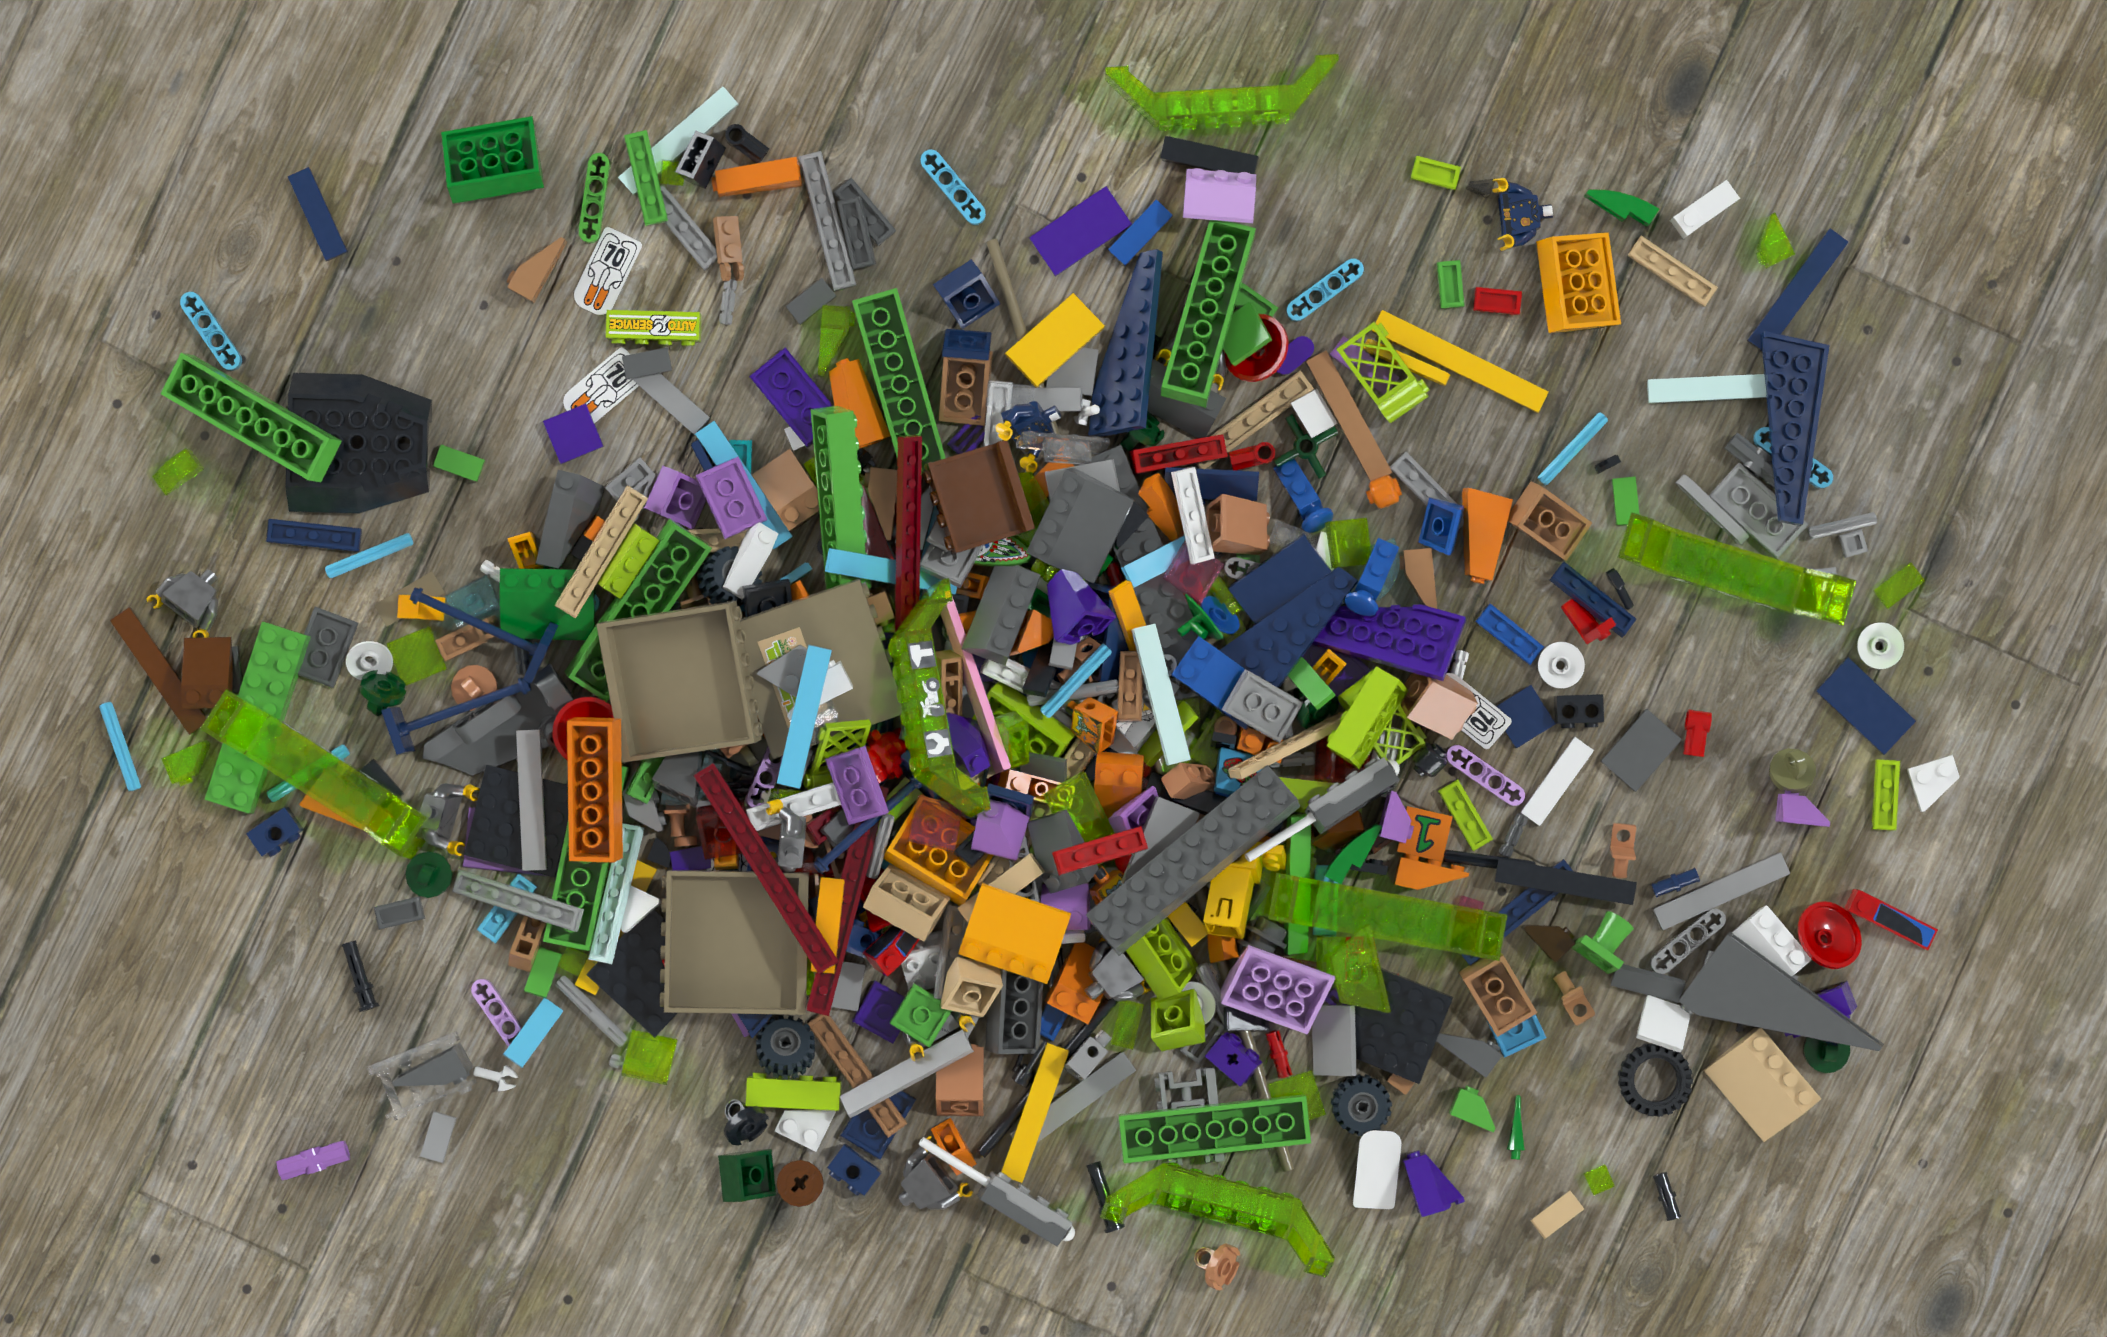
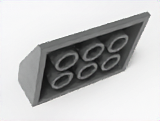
M1076 468L1066 469L1029 545L1027 553L1059 569L1077 572L1082 579L1095 583L1134 499Z

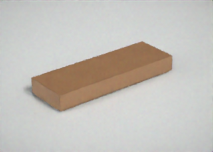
M1120 651L1117 715L1119 722L1142 721L1144 677L1137 651Z

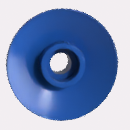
M1207 596L1202 599L1200 607L1210 617L1219 631L1233 634L1239 629V619L1228 604L1213 596Z

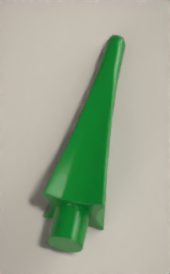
M1520 1095L1515 1097L1514 1116L1507 1150H1511V1159L1520 1160V1152L1525 1150Z

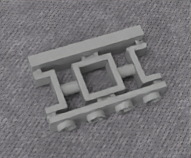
M1214 1066L1196 1068V1080L1175 1083L1172 1071L1158 1072L1159 1078H1154L1155 1090L1160 1092L1161 1101H1157V1110L1167 1109L1164 1080H1168L1170 1089L1181 1088L1182 1101L1171 1102V1109L1180 1106L1204 1105L1203 1098L1192 1099L1190 1088L1191 1086L1202 1085L1201 1076L1204 1075L1206 1078L1208 1105L1218 1104ZM1224 1153L1205 1155V1162L1225 1161ZM1182 1157L1163 1159V1162L1168 1161L1169 1167L1183 1165Z

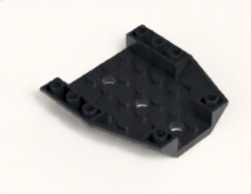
M293 373L288 393V410L342 442L321 482L309 481L286 468L285 488L289 512L359 514L429 492L430 469L427 468L429 423H432L431 399L363 374ZM355 436H361L364 440L363 446L359 449H354L351 444ZM402 437H407L410 440V447L407 450H401L398 447V441Z

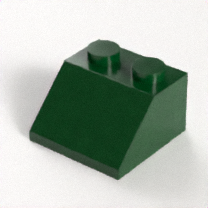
M772 1149L718 1155L723 1202H743L776 1196Z

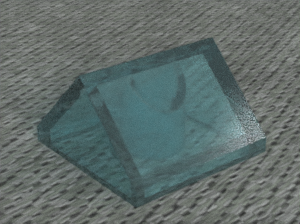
M487 575L445 596L448 605L478 619L500 609V599ZM454 618L457 627L462 628L469 625Z

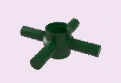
M1293 414L1286 417L1285 420L1296 440L1294 441L1293 449L1273 459L1277 468L1299 457L1301 459H1308L1318 479L1326 476L1327 474L1320 464L1316 453L1319 444L1338 435L1335 426L1311 438L1309 434L1303 433ZM1309 441L1312 444L1311 452H1302L1299 447L1300 442Z

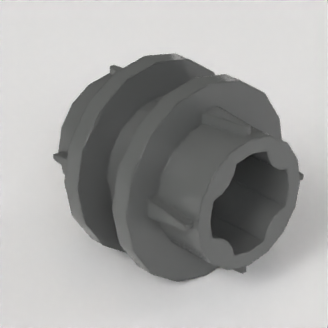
M1259 915L1256 916L1252 925L1246 923V928L1251 931L1246 941L1237 939V942L1241 944L1238 949L1239 957L1248 945L1273 954L1277 945L1284 949L1287 945L1283 943L1287 931Z

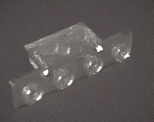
M1026 431L1022 432L1018 438L1016 448L1043 450L1045 462L1083 465L1091 463V454L1105 452L1110 441L1109 438L1098 436L1086 437L1076 434L1061 435L1057 433Z

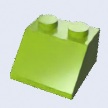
M1195 989L1181 991L1180 994L1161 1000L1157 997L1151 998V1039L1161 1051L1205 1042V1021Z

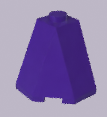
M1061 569L1047 584L1053 633L1056 642L1073 645L1080 642L1079 637L1092 633L1093 636L1102 633L1116 618L1115 614L1077 572Z
M948 712L929 724L932 731L948 729L952 754L944 755L946 763L970 778L990 767L989 753L976 719Z
M1420 1150L1407 1153V1158L1402 1159L1417 1211L1421 1217L1445 1211L1451 1207V1203L1455 1202L1457 1205L1465 1202L1460 1192L1425 1153H1420Z

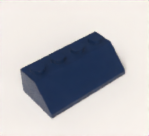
M1166 467L1164 480L1176 497L1171 472L1186 468ZM1196 469L1203 504H1205V500L1213 501L1222 494L1257 502L1259 472Z
M1089 582L1090 588L1116 616L1102 633L1095 636L1092 633L1087 634V638L1091 637L1099 644H1105L1112 651L1107 659L1091 674V677L1098 682L1117 680L1119 683L1120 651H1128L1129 648L1108 592L1116 586ZM1088 645L1086 650L1081 652H1088L1093 648V646Z

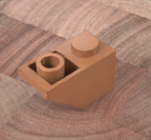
M1180 762L1161 778L1170 797L1177 799H1186L1211 789L1215 785L1213 772L1206 765Z

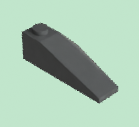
M558 470L536 560L537 565L560 569L574 548L575 543L581 534L584 533L593 516L598 512L605 486L582 475Z

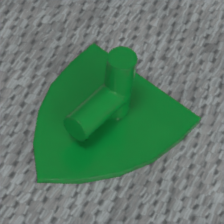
M1185 594L1193 618L1177 629L1178 634L1183 637L1193 630L1202 639H1205L1207 636L1216 640L1222 639L1223 635L1210 617L1191 597Z

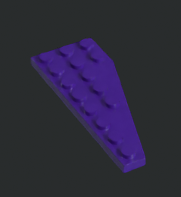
M1421 604L1413 605V607H1400V605L1378 607V611L1373 616L1359 615L1351 611L1347 606H1340L1312 644L1444 681L1465 625L1466 617Z

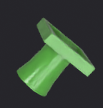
M1606 911L1594 937L1591 939L1584 935L1574 941L1576 944L1572 949L1605 973H1613L1619 970L1624 963L1613 953L1634 928L1619 915Z

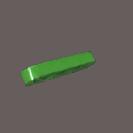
M602 153L593 154L588 161L579 225V236L586 243L597 242L601 235L610 171V161ZM598 158H602V161L606 163L605 166L600 168V174H605L604 178L591 176L592 172L594 174L597 172V167L593 165V162H597ZM595 180L600 181L603 185L602 190L598 193L590 191V184ZM591 203L599 206V213L595 216L588 215L586 211L587 206ZM585 218L592 221L598 220V224L594 222L592 224V229L596 234L591 235L590 239L583 233L584 230L589 229V222H585Z

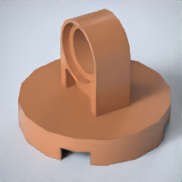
M479 665L466 666L459 670L453 677L451 684L452 696L457 704L498 690V681L494 674L486 667Z
M1226 1243L1215 1251L1207 1247L1197 1250L1194 1261L1197 1266L1206 1271L1205 1280L1209 1287L1222 1290L1223 1284L1229 1285L1239 1268V1262L1236 1261L1238 1255L1240 1256V1251L1238 1248ZM1209 1253L1211 1255L1209 1263L1203 1265L1201 1258L1204 1254Z

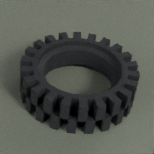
M1653 1043L1636 1047L1632 1053H1628L1626 1060L1621 1063L1622 1067L1618 1073V1085L1621 1089V1095L1633 1109L1648 1116L1661 1117L1666 1114H1672L1673 1111L1679 1110L1683 1103H1686L1688 1100L1687 1096L1692 1091L1691 1084H1693V1079L1691 1078L1692 1070L1688 1066L1689 1063L1681 1053ZM1652 1058L1666 1060L1673 1066L1676 1072L1677 1081L1674 1091L1670 1096L1661 1101L1646 1100L1641 1097L1635 1088L1634 1077L1637 1068L1643 1062Z

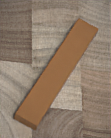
M1327 350L1307 360L1306 364L1369 481L1371 482L1391 474L1392 471Z
M819 1014L807 1023L853 1089L874 1078L830 1014L829 1016ZM890 1098L868 1109L888 1138L908 1124Z

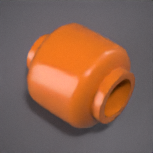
M1389 475L1372 480L1369 483L1370 490L1366 491L1370 504L1375 503L1380 509L1399 502V496L1402 495L1397 479H1392Z

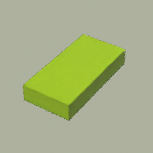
M1416 156L1410 179L1456 190L1461 167Z

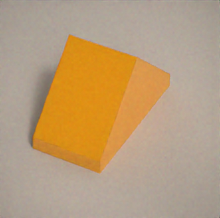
M527 532L508 538L519 569L544 568V566L536 564L539 549L534 533Z
M399 595L397 618L444 621L445 613L419 601L416 605L413 604V601L409 600L411 595ZM430 596L443 603L446 602V598Z
M1327 649L1312 668L1329 685L1345 667L1346 663L1330 649Z

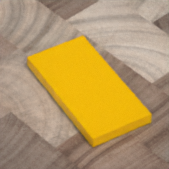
M1073 293L1012 346L1005 355L1038 388L1105 328V325Z

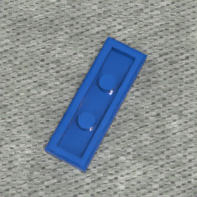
M1155 200L1108 251L1126 266L1173 215L1158 200Z
M1489 604L1475 621L1528 665H1531L1544 648L1542 644L1492 604Z

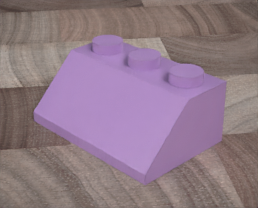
M1200 168L1187 169L1183 218L1253 223L1256 174L1247 172L1232 173L1224 170L1208 171Z

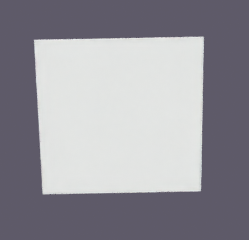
M1318 389L1291 403L1311 438L1338 424Z

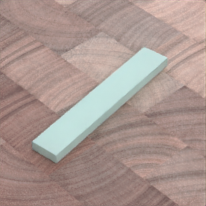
M724 87L720 88L651 148L658 175L686 151L695 131L706 134L739 105ZM630 166L618 178L633 195H636L637 188L632 167Z
M1764 374L1647 380L1648 403L1767 398Z
M1156 624L1134 628L1131 631L1166 765L1189 761L1191 758Z
M622 823L623 858L611 863L588 958L589 960L608 964L613 963L644 832L643 827Z

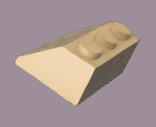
M889 864L872 886L863 908L908 932L913 937L925 941L950 901V897Z

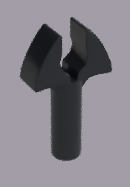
M1614 568L1607 571L1608 580L1614 586L1625 609L1633 608L1634 604L1624 587L1625 583L1618 571Z

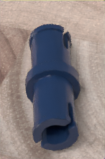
M1693 868L1677 875L1673 873L1669 878L1652 883L1651 886L1656 898L1675 890L1679 892L1685 886L1700 882L1696 869Z

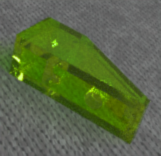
M822 305L818 364L819 377H824L850 333V326H855V313H851V307Z

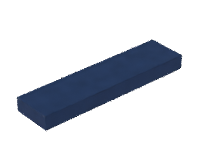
M307 167L288 176L325 260L329 261L347 253V248L311 169Z
M269 519L266 542L360 552L362 529Z
M1563 562L1549 579V581L1601 622L1612 617L1616 625L1611 630L1621 638L1626 635L1636 621L1633 615L1566 562Z

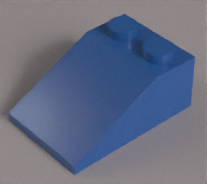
M1198 636L1173 671L1172 676L1223 711L1224 704L1245 669Z

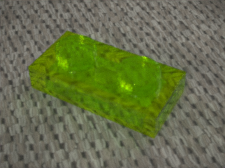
M1130 1000L1120 1001L1111 1045L1133 1050L1144 1004Z

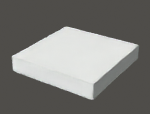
M1647 995L1636 1038L1681 1053L1691 1014L1682 1009L1680 1005Z

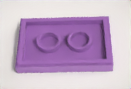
M739 457L695 476L724 539L750 529L759 522L767 521V517Z
M865 746L825 759L849 825L889 813Z

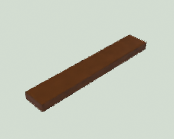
M128 607L110 621L188 734H193L210 722L201 708L182 709L181 679L131 607Z

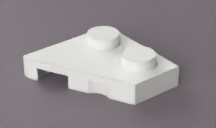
M1953 755L1907 769L1920 812L1926 811L1960 778Z
M815 1109L785 1110L775 1132L816 1152L836 1111Z

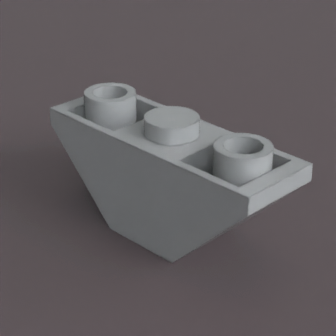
M635 770L622 793L630 817L658 832L663 831V825H667L664 812H659L657 803L660 802V798L656 789L648 804L625 794L636 772Z

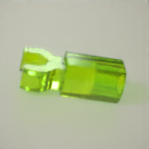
M1220 576L1207 585L1219 602L1226 605L1232 615H1236L1242 610V607L1232 597L1233 594Z

